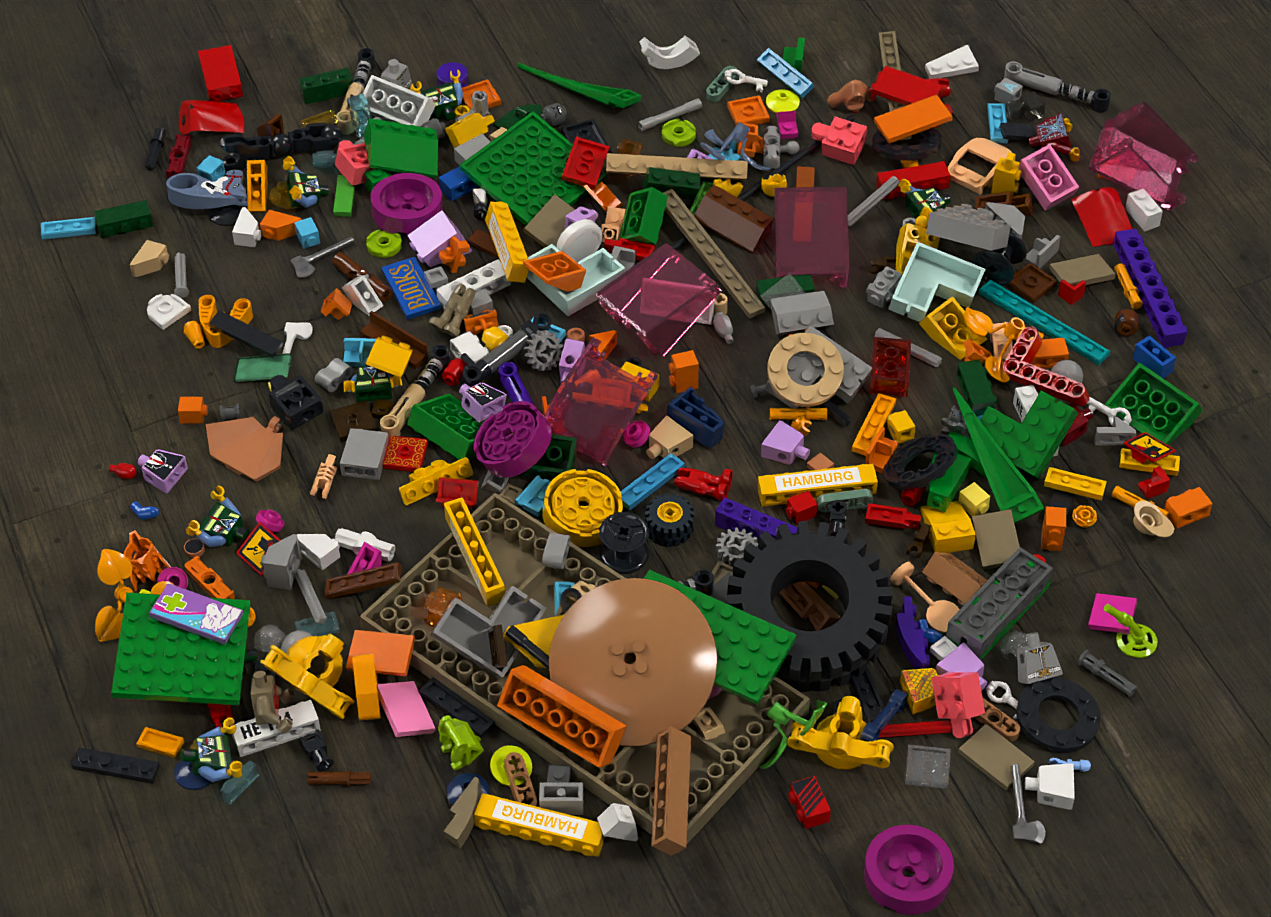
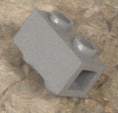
M886 266L882 272L877 274L875 281L868 285L866 293H868L867 301L884 308L887 303L891 302L902 273Z

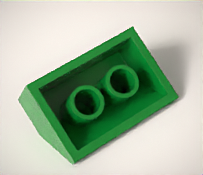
M653 187L630 193L618 240L624 238L655 245L659 238L658 234L663 222L662 218L667 206L668 196Z

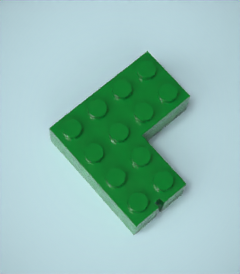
M1040 391L1021 424L990 406L987 407L980 421L1014 466L1040 479L1077 417L1078 412L1069 405Z

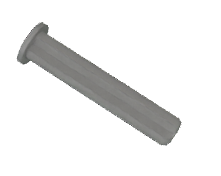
M179 252L175 256L176 288L174 294L184 298L189 294L186 282L185 255Z

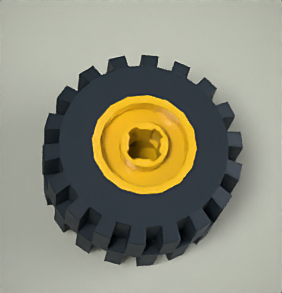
M668 493L663 494L662 497L658 495L656 500L652 499L645 511L648 537L652 538L654 543L659 541L660 546H664V544H668V547H672V544L679 546L680 541L683 543L687 542V537L691 538L694 531L695 512L693 506L690 505V501L688 499L684 500V497L681 495L677 497L673 493L672 495H668Z

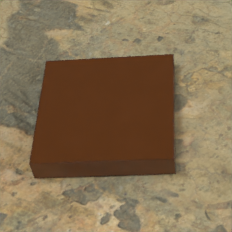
M1029 262L1016 272L1013 280L1006 285L1030 302L1035 303L1057 286L1058 281Z

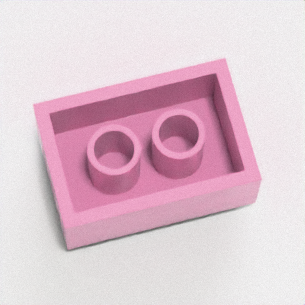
M1050 144L1020 161L1019 170H1022L1021 176L1045 211L1073 196L1079 188Z

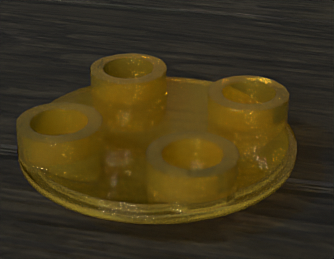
M278 182L277 186L269 193L271 202L284 209L297 208L291 207L286 188L287 184L285 182Z

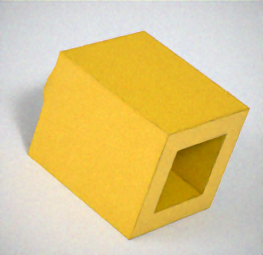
M906 410L888 415L887 429L898 444L914 439L915 425Z

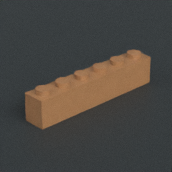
M672 726L658 734L652 831V847L671 856L685 849L687 844L691 736Z

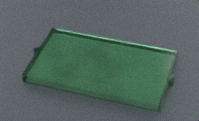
M291 353L276 354L274 358L267 355L240 357L234 368L235 375L233 380L234 382L268 380L277 375H283L285 378H288L292 355Z

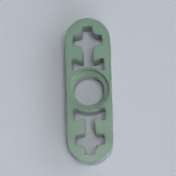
M725 67L706 89V99L708 101H719L733 84L724 78L725 71L737 69L736 67ZM731 73V79L737 80L738 74Z
M869 489L823 494L816 499L818 510L823 513L830 512L829 505L834 500H847L845 501L847 510L868 507V504H872L874 501Z

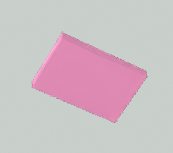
M414 681L377 684L378 698L396 737L434 733L436 728Z

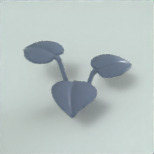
M738 122L724 142L718 138L713 129L706 131L704 136L721 146L720 150H715L705 143H700V146L713 157L725 161L726 158L721 153L724 149L730 148L728 144L732 140L737 143L743 141L740 152L742 159L748 161V164L756 169H771V167H764L756 163L745 154L744 149L748 140L746 135L750 128L741 122Z

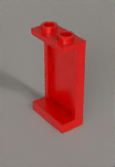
M228 45L198 51L209 101L218 102L243 97L232 46Z
M885 66L882 72L879 71L876 83L871 85V100L875 101L876 97L880 96L907 106L934 95L941 98L943 85Z

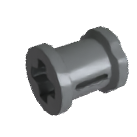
M240 404L226 407L220 405L221 421L241 419Z

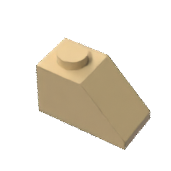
M146 240L130 263L132 276L139 277L161 270L169 259L166 245Z

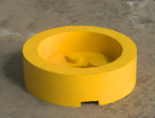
M576 469L565 471L556 476L546 489L542 509L544 523L558 534L569 535L571 537L570 542L577 547H592L602 544L599 537V528L603 520L609 515L622 512V495L617 485L600 472L587 469V471H576ZM586 501L589 506H579L578 502Z

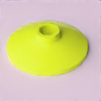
M775 90L766 97V106L774 113L795 111L800 104L799 97L789 90Z
M508 745L495 751L490 761L492 775L498 782L506 786L510 785L503 763L509 753H519L524 759L529 777L532 772V762L529 755L517 746ZM511 759V761H510L509 764H513V765H514V767H515V772H514V774H515V773H517L516 766H517L518 762H514L513 759ZM522 778L514 780L516 786L525 782Z

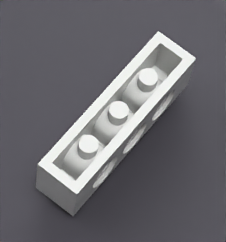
M496 260L441 286L436 291L437 298L444 309L452 292L459 284L465 285L466 290L473 288L476 292L485 289L491 295L511 285V283L507 281L501 262Z

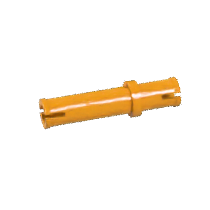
M1125 264L1116 265L1114 270L1123 286L1125 297L1129 300L1132 309L1141 308L1143 303L1139 297L1138 288L1134 286Z
M770 408V420H794L795 417L800 415L805 416V419L809 421L827 420V408Z
M1116 486L1112 492L1113 498L1133 508L1139 501H1146L1119 486ZM1156 506L1167 518L1169 517V511Z

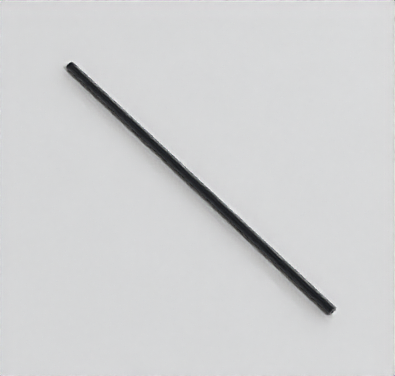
M852 115L845 118V120L851 122L855 120ZM815 140L763 179L768 180L769 176L774 174L781 175L822 145V142ZM762 180L737 198L745 201L762 188ZM685 236L659 254L657 256L659 261H663L688 243V239Z

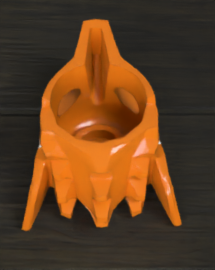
M136 530L129 533V544L123 555L131 562L132 574L130 580L134 591H137L138 578L143 583H146V577L155 581L156 571L160 574L163 571V565L166 568L171 566L149 539L140 537Z

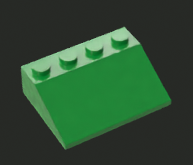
M369 118L363 135L370 168L401 173H415L437 178L438 138L436 129Z
M1140 362L1105 403V406L1111 409H1127L1132 419L1131 423H1129L1130 426L1141 434L1146 432L1167 445L1190 427L1203 411L1197 401ZM1122 412L1116 413L1117 417L1124 420L1125 414Z
M446 394L414 404L407 425L412 427L414 431L427 437L429 441L442 447L444 451L454 455L457 460L464 457L471 460L477 457L474 451V440L485 420L478 422L462 408L460 400L451 394Z

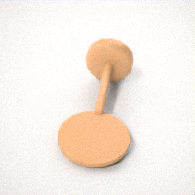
M910 562L902 564L892 574L890 582L898 586L906 581L930 605L926 612V619L930 627L938 632L947 633L948 622L960 609L954 603L946 600L933 602L909 578L914 571V566Z

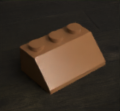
M934 552L923 570V573L928 576V581L935 585L938 583L943 587V592L957 597L958 602L963 606L988 581L951 553Z

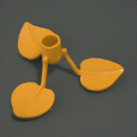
M967 306L964 319L972 333L984 337L987 332L992 334L1004 328V335L1009 339L999 358L990 356L986 359L985 368L996 380L1003 383L1008 382L1010 379L1003 369L1005 361L1002 360V357L1013 339L1017 340L1021 332L1026 328L1024 322L1020 318L1014 317L1009 323L1004 322L1003 325L992 329L993 323L987 315L972 310ZM1038 332L1039 335H1040V337H1041V339H1042L1043 336H1044V334L1041 333V332Z
M110 549L102 550L97 573L100 580L107 585H115L120 582L114 592L115 598L118 600V609L116 611L114 607L106 606L99 611L95 621V633L100 642L120 638L123 613H120L122 603H125L126 592L133 593L129 587L123 585V579L130 577L132 574L131 562L123 554ZM158 582L152 587L151 594L161 595L166 585L170 582Z

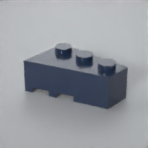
M692 387L668 404L666 416L693 434L695 440L710 449L722 440L725 422L712 408L709 409L704 404L702 397L698 398Z

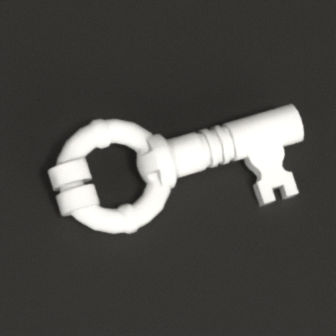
M737 69L725 71V80L734 85L744 82L752 83L757 86L756 91L760 90V92L763 91L762 86H767L768 80L745 76V74ZM731 73L738 74L739 80L731 79Z
M1091 397L1087 403L1092 414L1097 409L1108 415L1111 425L1117 412H1122L1126 415L1123 420L1126 424L1129 425L1132 421L1129 411L1125 408L1111 409Z
M991 681L986 687L987 695L991 701L995 703H1008L1016 709L1018 700L1012 697L1009 686L1001 681ZM998 686H1001L1006 691L1002 698H996L992 694Z

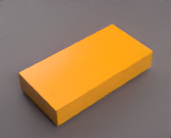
M145 727L136 744L138 748L176 759L184 744V738Z

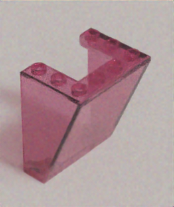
M1143 101L1104 122L1089 169L1132 192L1144 188L1156 204L1171 210L1184 203L1186 197L1182 192L1179 193L1177 191L1181 175L1189 170L1186 164L1190 162L1196 163L1199 156Z
M847 187L774 188L773 242L775 278L795 275H830L831 281H835V277L839 279V287H849Z
M665 243L595 295L600 300L598 303L618 324L622 322L629 330L634 328L636 330L635 334L655 355L659 353L664 357L723 290L714 280Z
M593 337L556 391L544 417L551 425L552 434L577 438L578 451L606 466L659 375L650 371L645 378L641 377L643 374L641 372L634 377L603 359L606 352L599 353L598 346L601 341Z

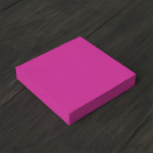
M1096 593L1088 624L1089 629L1130 634L1129 627L1120 624L1115 617L1105 612L1104 606L1109 604L1120 612H1126L1134 618L1137 598Z

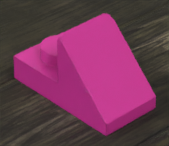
M796 111L776 113L780 138H798Z
M364 542L348 574L382 566L381 551Z

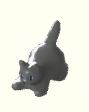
M952 406L948 418L941 419V424L945 426L941 433L949 435L951 431H954L969 438V431L961 410H957L956 406Z

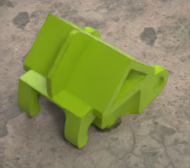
M444 716L440 720L438 730L440 734L439 740L443 743L441 749L443 753L451 751L450 759L453 762L451 763L453 770L469 765L484 751L479 743L481 738L475 736L467 722L455 718L452 719L451 716Z

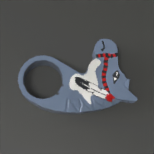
M230 170L226 173L225 177H221L216 181H210L194 173H180L170 177L166 182L170 203L182 208L209 209L228 205L248 206L244 176L240 170Z

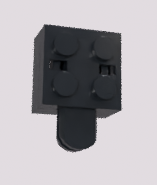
M277 375L271 379L272 391L269 392L270 407L291 430L323 413L322 398L301 375L290 381L283 375Z

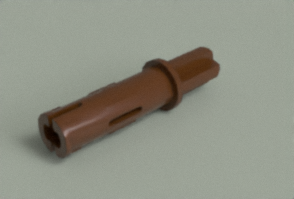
M351 770L345 772L308 771L307 774L309 777L307 778L308 785L347 784L348 787H351V784H371L372 780L371 772H351Z

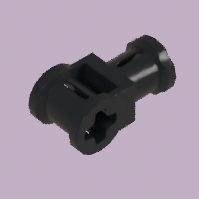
M834 500L829 505V511L831 512L829 515V521L831 522L830 536L835 537L840 527L845 529L847 506L842 500Z
M319 729L309 736L299 737L304 753L309 757L310 761H315L317 771H326L334 764L332 757H329L327 754V747Z

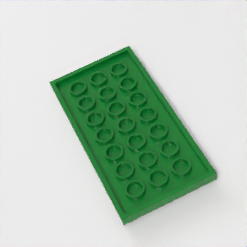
M649 570L644 579L658 581L675 588L688 597L707 620L717 650V673L714 686L758 705L796 641V634Z

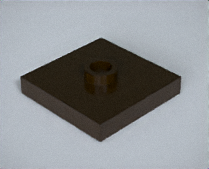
M367 401L330 410L340 442L347 440L350 428L377 431Z
M502 624L494 625L488 629L492 666L498 670L507 666V646L503 637Z

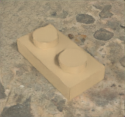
M710 706L702 709L693 720V723L705 740L714 739L725 733L724 726Z

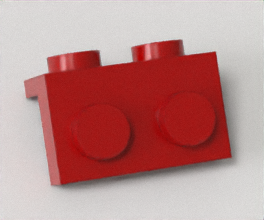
M439 477L436 502H441L440 505L444 506L446 502L463 497L467 508H471L472 505L477 504L479 481Z

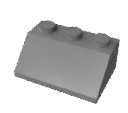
M825 291L770 299L776 336L802 332L808 329L810 325L815 329L834 325L831 306Z

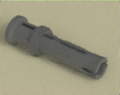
M1088 649L1079 657L1077 665H1082L1090 670L1093 676L1099 675L1129 697L1136 691V685L1107 667L1104 660H1099L1091 655Z

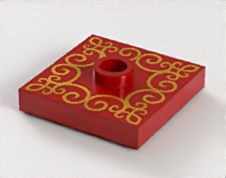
M390 436L382 464L383 469L414 472L416 469L422 468L428 447V439Z

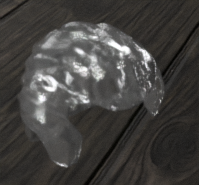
M273 624L262 626L260 630L255 632L253 638L254 648L261 652H270L271 645L281 649L282 641L286 635L278 626Z
M1014 631L1003 638L1001 650L1005 659L1009 658L1008 654L1010 652L1017 658L1018 648L1028 646L1025 633Z

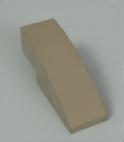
M474 777L451 807L450 813L453 819L444 830L446 839L459 848L462 847L475 824L474 813L481 798L482 789L477 777Z

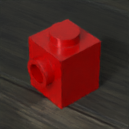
M809 491L793 495L787 499L786 514L797 525L799 521H807L816 517L818 504Z

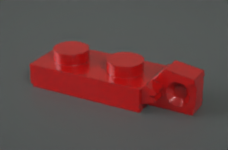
M624 238L616 241L606 239L604 242V249L608 253H612L614 246L635 250V260L650 263L655 251L654 245Z
M870 503L868 504L865 516V523L902 529H919L921 515L911 514L906 508Z

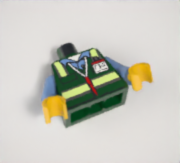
M458 69L457 77L452 75V71L450 72V79L454 81V84L449 82L421 92L422 84L419 81L416 82L418 89L414 88L413 84L410 86L411 91L429 97L436 104L432 115L437 119L446 117L448 120L453 119L456 115L455 108L461 105L463 99L462 86L459 83L460 71Z
M290 156L283 160V168L289 170L286 188L291 207L308 208L319 203L320 195L328 196L329 186L319 185L316 175L301 172L296 166H293L295 161Z
M902 179L898 184L901 187V192L907 194L905 206L915 219L921 215L929 219L930 212L937 211V209H945L946 205L951 203L949 194L946 193L940 196L934 188L916 189L906 179Z
M366 363V367L358 368L357 374L351 380L343 382L344 392H356L357 403L376 401V399H393L391 387L403 386L401 377L366 365Z
M217 486L216 490L220 495L212 491L211 497L214 500H220V503L216 502L201 524L192 520L186 529V533L190 536L195 534L196 538L208 547H229L236 538L245 541L249 530L243 528L242 516L228 497L223 496L224 488Z
M225 719L223 722L224 727L221 728L219 726L197 737L190 749H181L180 760L191 762L192 773L202 776L211 782L226 781L227 778H230V775L235 778L242 776V763L240 761H231L228 735H224L226 732L228 734L236 732V725H233L234 719Z

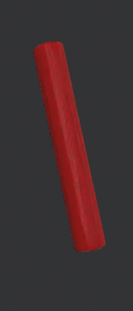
M951 720L887 724L881 731L879 738L951 733L953 727Z

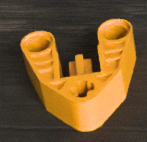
M204 295L199 299L202 333L212 347L220 348L234 339L209 327V322L217 313L215 298L212 295ZM245 298L238 299L234 303L230 316L249 324L253 318L251 302Z
M374 654L352 656L359 721L381 718L380 701L377 692L378 677L375 671Z

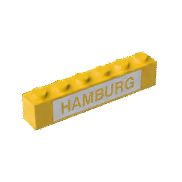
M500 201L490 202L485 221L507 281L525 283L529 269L523 265V261L529 259L508 204Z
M861 464L857 466L758 476L757 489L761 507L787 504V499L809 491L815 501L823 494L859 489H869L872 494H876L878 481L874 465Z
M463 497L444 503L445 519L486 606L499 603L505 595V585Z
M482 793L474 813L475 826L483 830L490 829L498 831L503 835L518 836L523 840H533L543 845L561 847L566 851L581 852L586 856L593 855L599 857L606 837L603 836L599 822Z

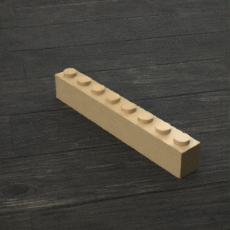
M607 153L606 173L645 175L648 167L698 173L700 178L704 179L720 178L721 180L739 181L747 179L748 161H722Z

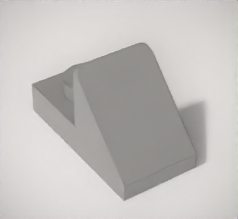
M1114 416L1112 427H1097L1094 438L1095 445H1124L1125 441L1136 436V430Z

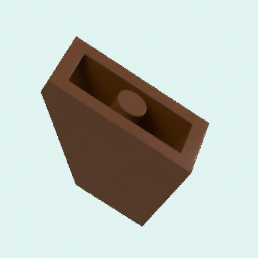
M278 113L257 127L258 136L271 135L272 138L278 133L285 134L282 114Z

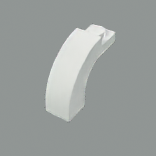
M686 36L669 47H658L645 37L640 41L641 51L647 57L649 64L660 69L684 66L700 55L696 43Z

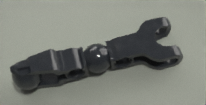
M335 123L307 124L304 128L287 132V135L278 133L272 138L271 135L246 138L241 134L224 136L221 139V147L225 152L232 153L223 158L224 168L226 171L244 170L247 168V160H264L271 156L275 157V154L285 155L289 151L291 153L310 151L312 153H319L329 150L331 147L338 146L343 141L342 130Z

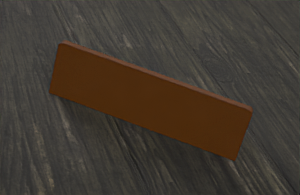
M369 312L370 323L360 330L361 337L377 339V337L381 338L383 335L393 339V343L399 344L402 342L410 345L409 349H412L413 352L408 365L414 369H417L428 359L427 344L375 312Z

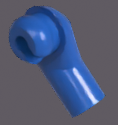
M138 501L133 502L130 506L133 512L142 520L155 518L159 514L157 507H142Z
M925 619L918 621V629H923L924 638H927L928 642L936 643L942 638L941 633L928 628Z

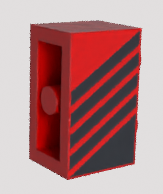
M812 776L792 782L788 798L792 805L795 804L798 821L803 822L805 829L830 822L831 810L816 777Z

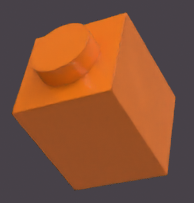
M180 397L178 406L180 423L203 424L204 416L208 414V406L204 404L203 397Z

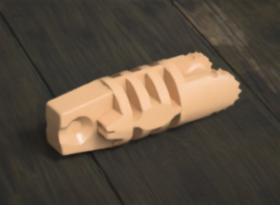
M328 454L326 462H321L310 495L315 496L318 488L323 489L322 498H327L337 471V467L334 466L336 456Z

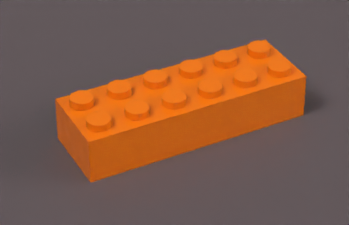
M525 665L510 670L497 707L599 768L612 763L627 727L625 724Z

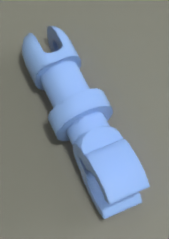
M1051 758L1048 762L1049 764L1055 763L1056 765L1074 764V770H1080V772H1086L1091 767V763L1088 760L1072 761V759H1067V761H1063L1058 758Z

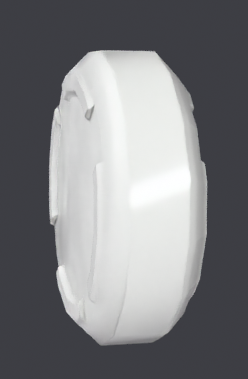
M583 219L576 221L561 233L556 248L565 252L576 262H579L598 250L603 235L601 228L592 220Z

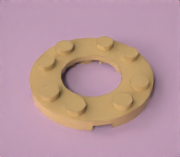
M797 333L784 338L774 347L768 360L767 374L769 382L778 396L794 403V405L810 407L822 404L835 395L843 379L844 365L839 351L830 341L812 333ZM800 352H809L819 357L824 365V375L821 380L810 386H803L794 382L787 371V364L792 356Z

